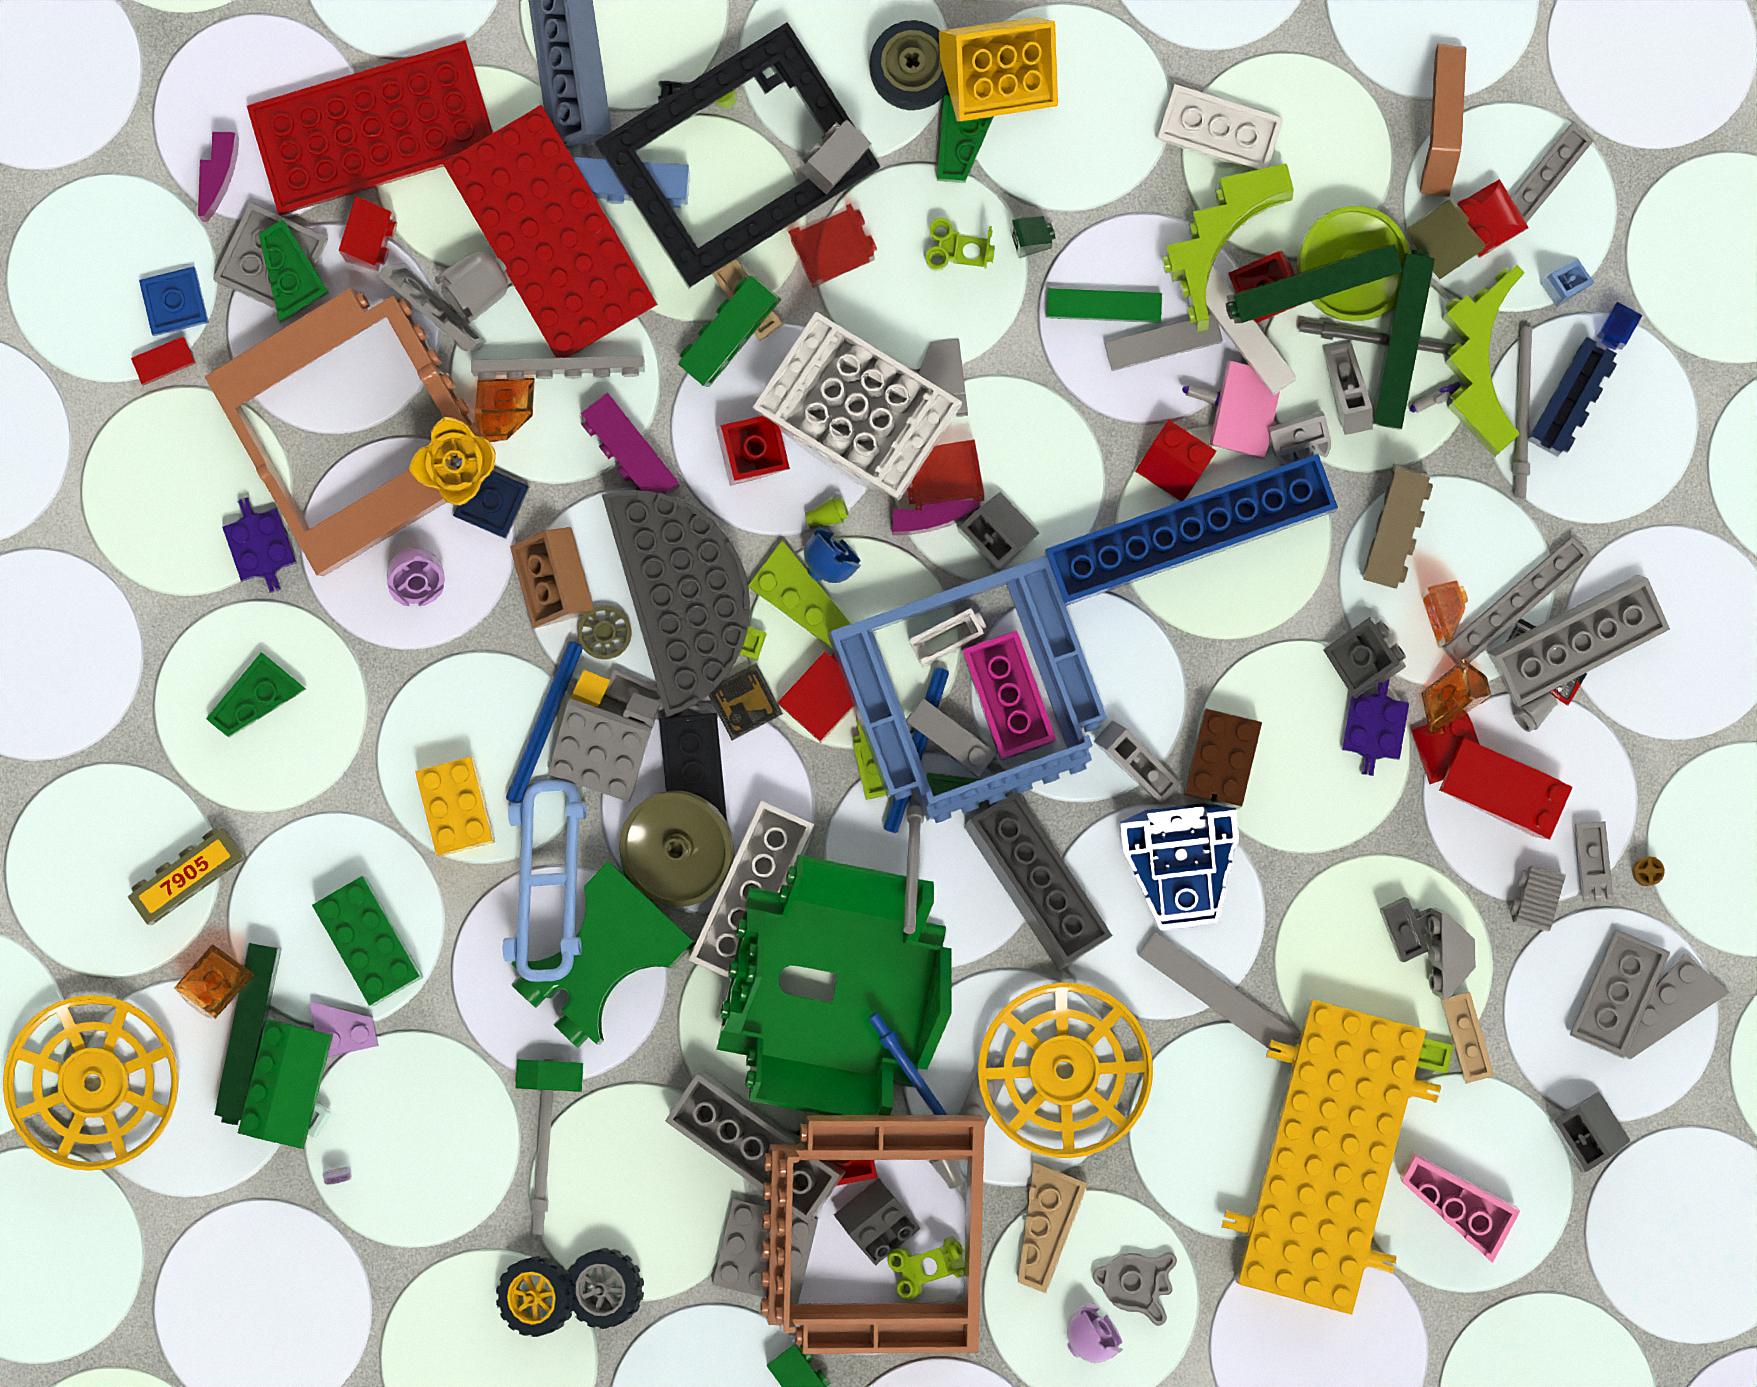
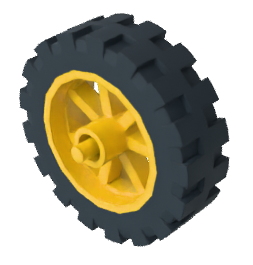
M535 1256L520 1260L507 1268L508 1271L503 1273L499 1279L501 1283L496 1288V1294H498V1299L496 1300L497 1308L500 1307L502 1312L500 1316L503 1321L506 1320L509 1323L508 1327L513 1331L518 1330L520 1335L539 1337L562 1328L565 1325L564 1322L572 1316L571 1309L576 1304V1300L573 1299V1294L576 1293L575 1286L571 1285L570 1280L572 1278L570 1274L563 1271L564 1267L560 1263H553L551 1258ZM531 1275L541 1277L537 1287H535ZM523 1280H525L529 1291L520 1289ZM546 1282L549 1285L551 1291H547L545 1288H543ZM519 1295L523 1296L524 1303L522 1305L520 1303ZM548 1296L553 1297L552 1306L546 1302ZM539 1305H541L548 1312V1314L542 1318H540ZM528 1306H532L533 1317L525 1311Z

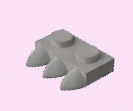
M1323 411L1267 428L1273 453L1282 466L1293 462L1294 452L1300 460L1312 456V446L1323 457H1327L1331 450V438Z

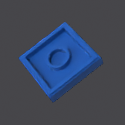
M195 266L139 280L153 337L209 323Z

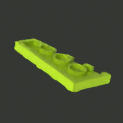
M783 540L748 585L752 591L831 649L832 646L828 638L830 631L851 624L816 580L808 574L807 569Z

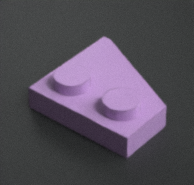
M315 1002L310 1003L315 1031L333 1035L328 1057L379 1046L373 1017Z

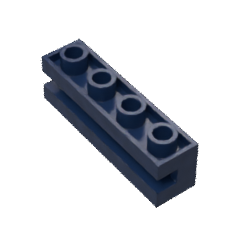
M1589 337L1582 341L1528 438L1529 442L1556 457L1563 451L1569 452L1576 439L1572 436L1577 426L1582 428L1590 414L1585 411L1590 401L1596 403L1604 389L1599 386L1604 376L1610 378L1617 366V363L1613 361L1617 353L1608 348L1603 350L1596 346L1597 342Z

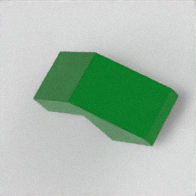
M517 1059L516 1089L582 1092L583 1063Z

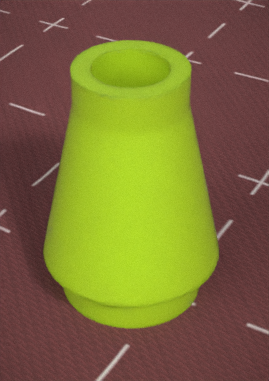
M832 496L811 511L806 512L805 518L809 528L812 529L819 526L844 523V519L849 518V512L842 496L837 498Z

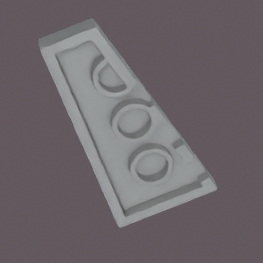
M398 264L384 267L377 275L434 322L439 329L451 336L460 349L469 352L476 351L486 342L407 265Z
M1683 954L1657 983L1626 1057L1632 1059L1730 992L1690 956Z

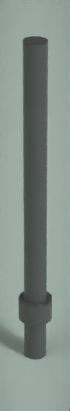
M1300 321L1299 332L1321 335V338L1333 340V337L1386 345L1388 336L1385 333L1335 326V323L1323 321V324ZM1419 339L1418 350L1449 355L1447 352L1456 344Z

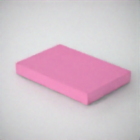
M1234 361L1227 362L1209 445L1265 459L1270 440L1267 428L1273 426L1280 392L1272 396L1249 365Z

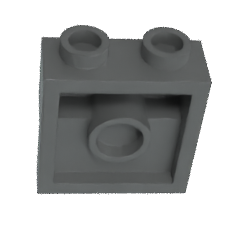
M1368 617L1323 649L1354 698L1359 697L1377 683L1386 682L1406 668L1403 662L1406 655L1397 643L1392 645L1388 638L1391 635V631L1382 620L1378 622L1376 619Z

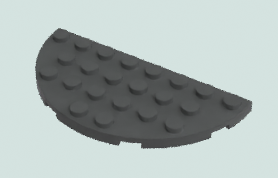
M626 490L602 494L665 715L669 717L694 706L707 697L720 685L736 663L744 645L750 619V595L746 573L734 546L715 522L692 505L675 497L650 491Z

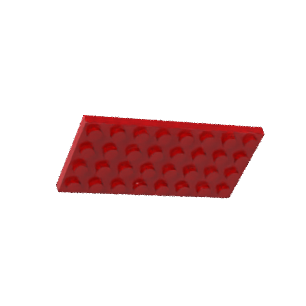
M466 41L246 106L279 216L444 167L443 162L493 133Z
M542 105L442 163L497 258H500L507 268L505 271L556 358H569L658 305Z

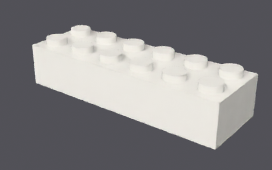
M764 801L760 802L689 961L731 979V977H728V969L731 960L735 959L739 939L736 936L739 919H743L749 887L779 893L781 886L787 885L786 874L789 865L794 866L797 855L803 854L815 827L814 824Z

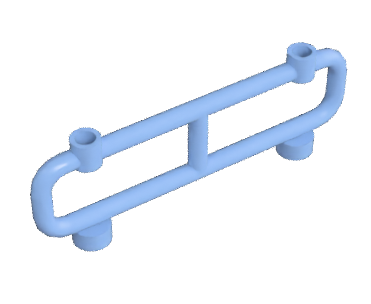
M562 779L542 780L533 783L524 792L523 802L509 803L508 807L510 825L521 826L517 938H504L502 945L503 958L505 962L516 961L517 971L521 977L534 982L562 979L572 969L574 955H581L582 952L580 937H575L578 826L579 819H586L585 802H579V792L576 786L568 780ZM564 791L568 795V803H566L565 873L531 875L534 799L540 792ZM565 885L563 938L561 939L562 962L555 969L532 970L528 966L531 886Z

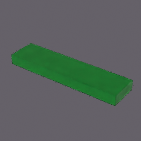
M1047 289L1046 318L1161 323L1162 293Z

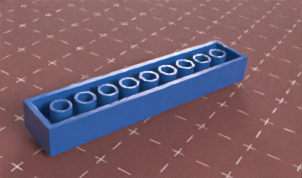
M1315 454L1046 548L1044 554L1045 556L1047 555L1064 605L1068 606L1334 513L1338 506L1320 456Z

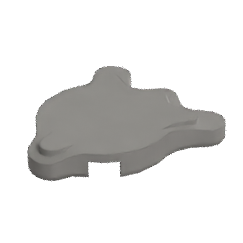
M1166 1252L1159 1257L1153 1258L1135 1253L1122 1254L1114 1258L1106 1266L1096 1268L1093 1272V1280L1095 1284L1103 1289L1106 1297L1114 1306L1128 1312H1140L1146 1315L1153 1324L1160 1326L1165 1323L1167 1315L1159 1304L1158 1297L1172 1293L1173 1288L1168 1274L1176 1266L1177 1258L1171 1252Z

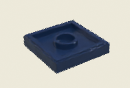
M492 470L491 474L481 483L477 494L465 504L457 505L453 516L507 539L530 487Z

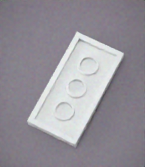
M1175 84L1157 140L1250 170H1259L1269 167L1284 118Z

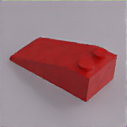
M1462 737L1439 791L1533 837L1550 840L1573 787L1546 773Z

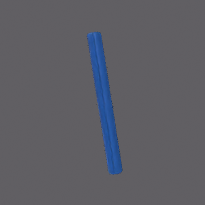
M569 641L507 792L506 799L512 803L521 802L524 792L527 789L582 653V645L576 642Z
M940 667L934 668L925 696V700L937 709L949 676V671ZM915 729L912 739L921 761L928 739ZM893 796L883 826L885 831L894 834L898 833L909 797L896 800L895 796Z

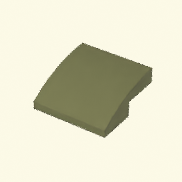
M1452 198L1443 202L1410 225L1406 230L1417 250L1429 252L1428 257L1435 258L1433 272L1439 280L1483 251L1486 245L1468 225L1469 217Z

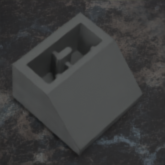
M1001 492L977 509L958 529V532L997 573L1040 534Z
M1600 1091L1550 1121V1124L1580 1172H1588L1613 1156L1630 1142L1629 1137Z
M879 1178L834 1214L847 1234L875 1266L886 1258L892 1250L898 1248L920 1229Z

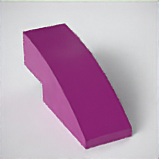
M212 132L211 160H200L198 217L202 222H208L216 212L233 177L239 148V137L235 132Z
M922 498V510L893 509L892 535H913L948 527L971 516L980 508V501Z

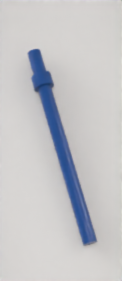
M878 1012L869 1016V1021L880 1036L878 1038L885 1049L890 1050L933 1115H947L898 1043L899 1037L894 1030L887 1027Z

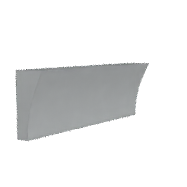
M1636 575L1488 651L1487 654L1502 678L1514 705L1520 707L1670 630V627L1649 579Z

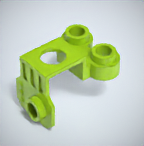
M944 218L935 219L931 223L930 236L935 242L939 243V246L930 248L926 254V264L930 269L934 271L943 270L947 266L948 261L954 264L984 267V269L987 268V262L993 263L995 245H990V238L993 234L992 226H989L988 238L985 239L959 235V232L952 231L951 223ZM943 227L946 230V234L938 236L935 233L936 229ZM969 243H974L980 248V254L975 259H968L963 254L964 247ZM939 255L943 261L940 264H934L932 257Z
M954 1236L945 1238L943 1246L921 1254L912 1255L909 1249L899 1247L892 1250L887 1257L889 1267L893 1271L902 1272L903 1278L897 1283V1292L905 1300H912L918 1297L923 1289L922 1284L952 1274L959 1278L964 1276L965 1270L963 1248ZM895 1256L900 1257V1266L896 1264ZM925 1258H931L936 1262L937 1270L933 1275L925 1273L922 1264ZM904 1284H908L910 1286V1293H906V1291L904 1290Z

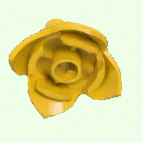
M444 417L433 427L430 444L420 448L414 454L409 470L421 484L438 489L441 497L446 502L460 506L477 494L481 483L491 474L496 461V452L487 439L474 435L470 428L462 421ZM455 455L462 459V465H460L459 469L451 466V460H455Z

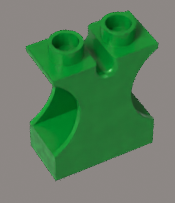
M608 861L584 886L586 911L583 924L576 937L581 939L582 952L581 955H574L573 966L568 975L559 980L543 982L528 981L519 975L511 984L535 1008L546 998L552 999L559 991L565 990L569 996L568 1002L560 1010L563 1013L562 1016L553 1025L577 1048L588 1038L597 1045H601L604 1041L602 1033L604 1006L610 993L621 980L645 968H673L695 944L683 930ZM560 951L546 959L528 961V966L532 970L555 969L562 962V953ZM513 961L511 964L517 969L516 961Z

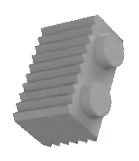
M1534 865L1529 866L1528 871L1523 870L1518 884L1519 887H1523L1520 899L1515 897L1510 913L1515 915L1513 922L1546 932L1550 931L1566 875Z

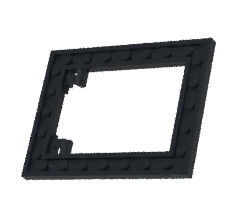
M788 22L595 142L601 155L688 289L881 167L868 148L865 154L827 194L808 178L698 248L636 153L638 150L753 78L765 95L783 83H786L789 89L794 87L824 136L836 122L841 126L847 119L854 126ZM771 68L774 75L766 78L763 72Z

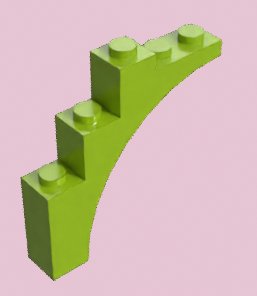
M1287 163L1220 178L1219 189H1215L1218 206L1194 211L1193 220L1191 223H1188L1192 240L1166 245V256H1162L1164 272L1170 273L1172 282L1180 280L1182 296H1188L1190 306L1186 307L1189 323H1195L1197 332L1208 330L1209 316L1206 288L1212 266L1222 247L1234 232L1252 217L1270 207L1293 200L1294 188Z
M1518 265L1512 270L1508 267L1504 268L1494 278L1497 283L1491 289L1485 286L1473 297L1477 301L1476 303L1468 295L1462 300L1456 297L1445 307L1448 313L1443 317V320L1465 342L1463 345L1459 341L1447 352L1451 357L1445 363L1468 387L1466 389L1462 385L1450 396L1453 402L1448 408L1494 457L1520 435L1506 416L1496 396L1490 374L1489 361L1491 332L1498 310L1510 289L1525 273Z

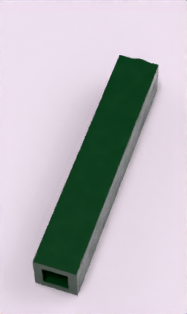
M1395 244L1384 245L1227 295V314L1231 320H1234V324L1244 323L1401 273L1403 271Z
M1412 249L1411 254L1406 253L1403 255L1401 264L1403 272L1399 274L1373 408V425L1397 430L1403 427L1435 258L1428 257L1429 252Z
M253 943L248 945L214 1112L215 1116L222 1117V1123L238 1125L239 1120H241L264 1027L269 1015L282 949Z

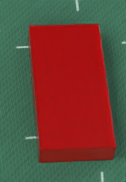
M184 336L131 358L143 386L196 364Z

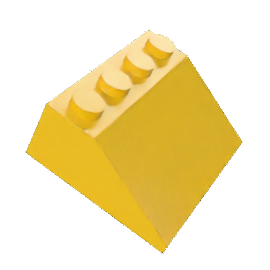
M1032 17L939 31L940 61L957 121L1058 106L1055 21L1041 17Z

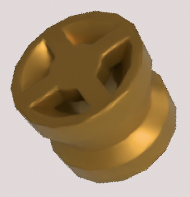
M1651 856L1639 859L1635 862L1632 869L1634 880L1641 886L1658 884L1665 874L1663 863L1656 857Z

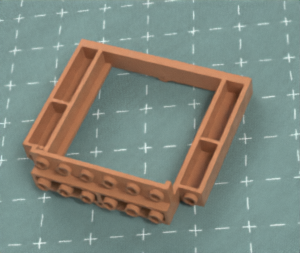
M349 288L205 376L211 390L252 460L260 479L265 483L308 562L318 576L329 574L447 502L441 497L438 489L421 484L412 475L410 470H407L310 529L241 405L384 318H387L443 418L450 417L462 421L470 428L474 435L484 437L477 423L472 424L467 416L470 410L462 398L458 399L453 389L456 388L454 381L448 373L444 374L439 366L442 361L434 348L429 349L425 339L428 337L425 330L419 323L415 324L411 314L414 312L405 298L401 300L400 297L395 295L390 296L368 310L367 308L370 307V303L362 291L358 293V291ZM455 455V460H451V466L459 469L460 465L457 466L456 463L462 459Z
M805 1115V1124H800V1141L805 1142V1144H769V1153H764V1171H769V1182H764L763 1199L768 1200V1211H763L762 1216L763 1229H767V1240H762V1258H767L766 1269L761 1270V1286L766 1287V1298H761L760 1302L761 1316H765L768 1325H780L783 1333H795V1344L800 1345L803 1354L978 1353L985 1120L982 1116ZM799 1160H968L964 1302L790 1303L793 1163H799Z

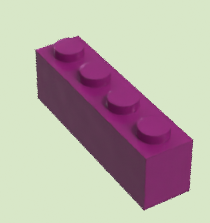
M608 392L580 413L584 419L581 423L582 427L590 437L596 434L602 442L598 446L608 460L614 457L619 464L616 470L626 482L630 479L637 486L635 490L669 495L680 487L677 479Z

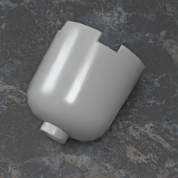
M473 252L435 277L437 284L443 283L445 289L441 293L457 314L462 311L466 315L464 321L467 324L473 322L501 300L508 289V281L504 274L507 269L500 258L493 259L484 252Z

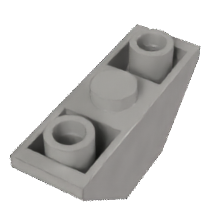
M1431 908V917L1428 919V929L1432 940V945L1429 946L1428 950L1429 959L1432 962L1429 986L1434 995L1442 999H1449L1476 968L1475 938L1447 912L1438 908Z

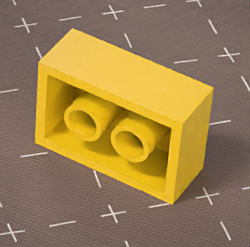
M470 756L415 771L436 856L443 857L496 843L473 757Z

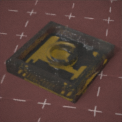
M757 663L724 679L708 695L732 741L783 715Z

